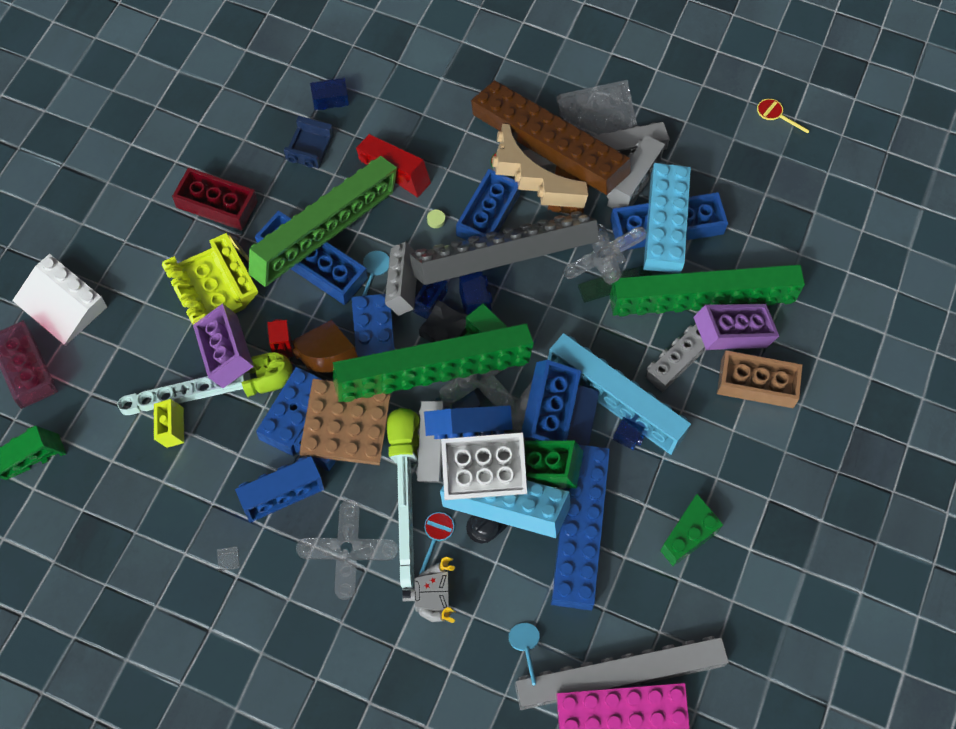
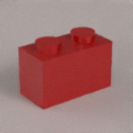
M276 319L272 322H267L269 344L272 352L281 353L287 358L293 357L292 340L287 320Z

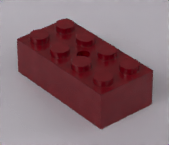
M189 167L172 195L176 208L243 231L258 202L255 190Z

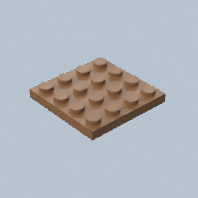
M313 379L300 446V456L380 466L391 393H381L370 398H357L351 402H338L333 381Z

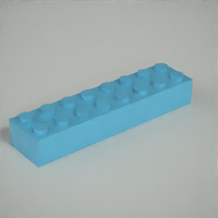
M563 333L549 349L548 360L581 370L579 385L599 391L598 403L667 453L672 455L683 441L691 425L686 417L672 411L668 404L658 401L652 393L644 391L637 382L627 379L620 370L613 369L606 360L595 356L589 348L582 347L572 336H567Z

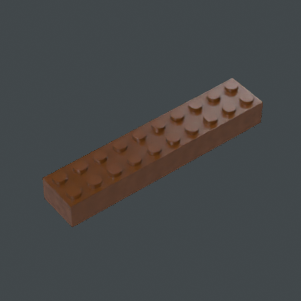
M495 80L471 100L475 117L501 131L502 124H509L515 141L605 195H608L630 174L629 157Z

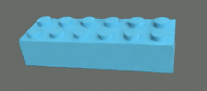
M654 163L650 179L643 270L681 274L685 264L691 167Z
M527 481V494L445 500L444 485L440 490L443 507L553 538L557 537L570 509L569 491Z

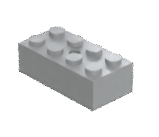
M648 135L643 140L638 141L635 152H631L628 156L630 158V174L607 195L609 199L607 206L612 209L633 206L651 178L654 163H660L665 147L664 143Z

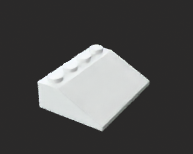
M48 254L34 267L13 299L15 304L65 346L107 308L103 298L51 254Z
M523 433L441 439L445 500L527 494Z

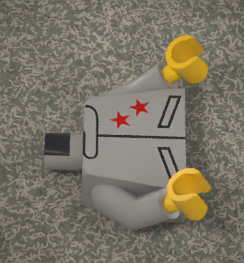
M444 557L440 563L420 573L415 578V589H402L403 601H415V611L419 612L420 616L430 622H455V619L450 617V614L456 613V611L449 608L448 572H445L446 570L453 571L455 569V566H448L449 561H452L453 558Z

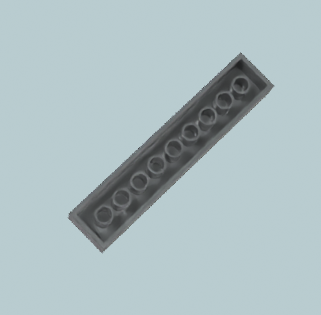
M580 211L572 212L569 216H555L553 220L549 221L543 219L532 225L529 223L522 224L520 228L516 229L505 228L503 232L499 233L488 232L486 236H472L466 241L455 240L449 245H435L433 249L429 250L418 249L415 253L410 254L413 276L424 285L599 242L597 220Z

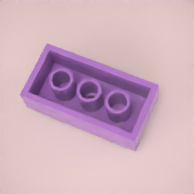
M223 303L193 325L207 376L217 385L224 388L254 367L238 316Z
M766 304L705 305L693 317L706 350L767 348L779 337Z

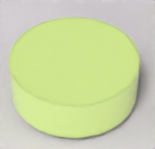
M440 210L430 211L427 215L428 225L432 228H441L445 224V214Z

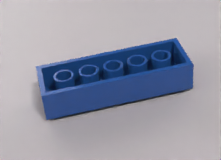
M719 192L689 197L686 240L723 235L728 221ZM649 203L612 209L610 222L618 251L645 247Z
M278 210L256 234V242H260L267 234L274 232L281 224H285L291 218ZM327 242L291 268V270L343 305H346L368 279L366 267Z

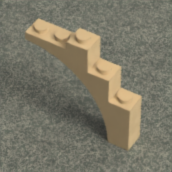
M502 124L501 131L497 133V142H500L496 156L492 158V167H495V174L515 176L518 190L537 191L541 205L584 208L588 197L587 183L558 176L534 163L516 144L510 125Z

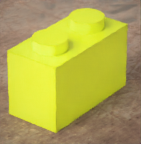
M172 399L154 404V440L166 448L184 443V408Z

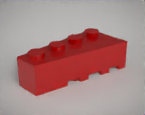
M370 134L356 147L358 158L364 164L368 165L370 161L382 156L396 166L395 183L417 198L431 184L424 160Z

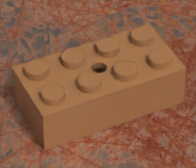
M725 351L721 359L717 394L794 408L800 395L802 364Z

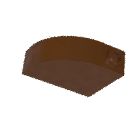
M332 320L291 341L294 346L292 352L295 358H300L306 367L316 372H333V362L358 357L354 346Z

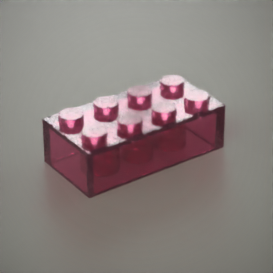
M24 320L1 330L0 369L17 405L23 409L57 393L58 390L31 330Z

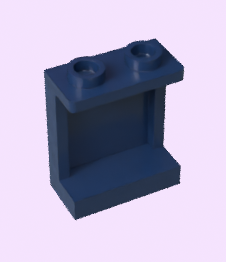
M298 116L295 134L289 147L284 148L285 159L292 163H300L309 168L319 169L333 137L332 125Z

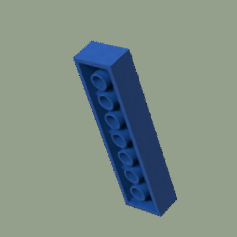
M579 445L584 453L577 488H564L570 494V509L558 536L551 605L592 611L595 602L610 449Z

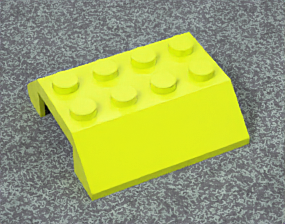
M227 233L209 240L212 248L179 263H177L175 256L162 263L167 276L174 278L171 284L182 305L188 308L186 313L192 325L222 303L234 313L242 311L258 294L256 286Z

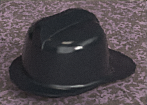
M472 515L467 521L466 530L470 539L476 543L483 544L493 540L508 525Z

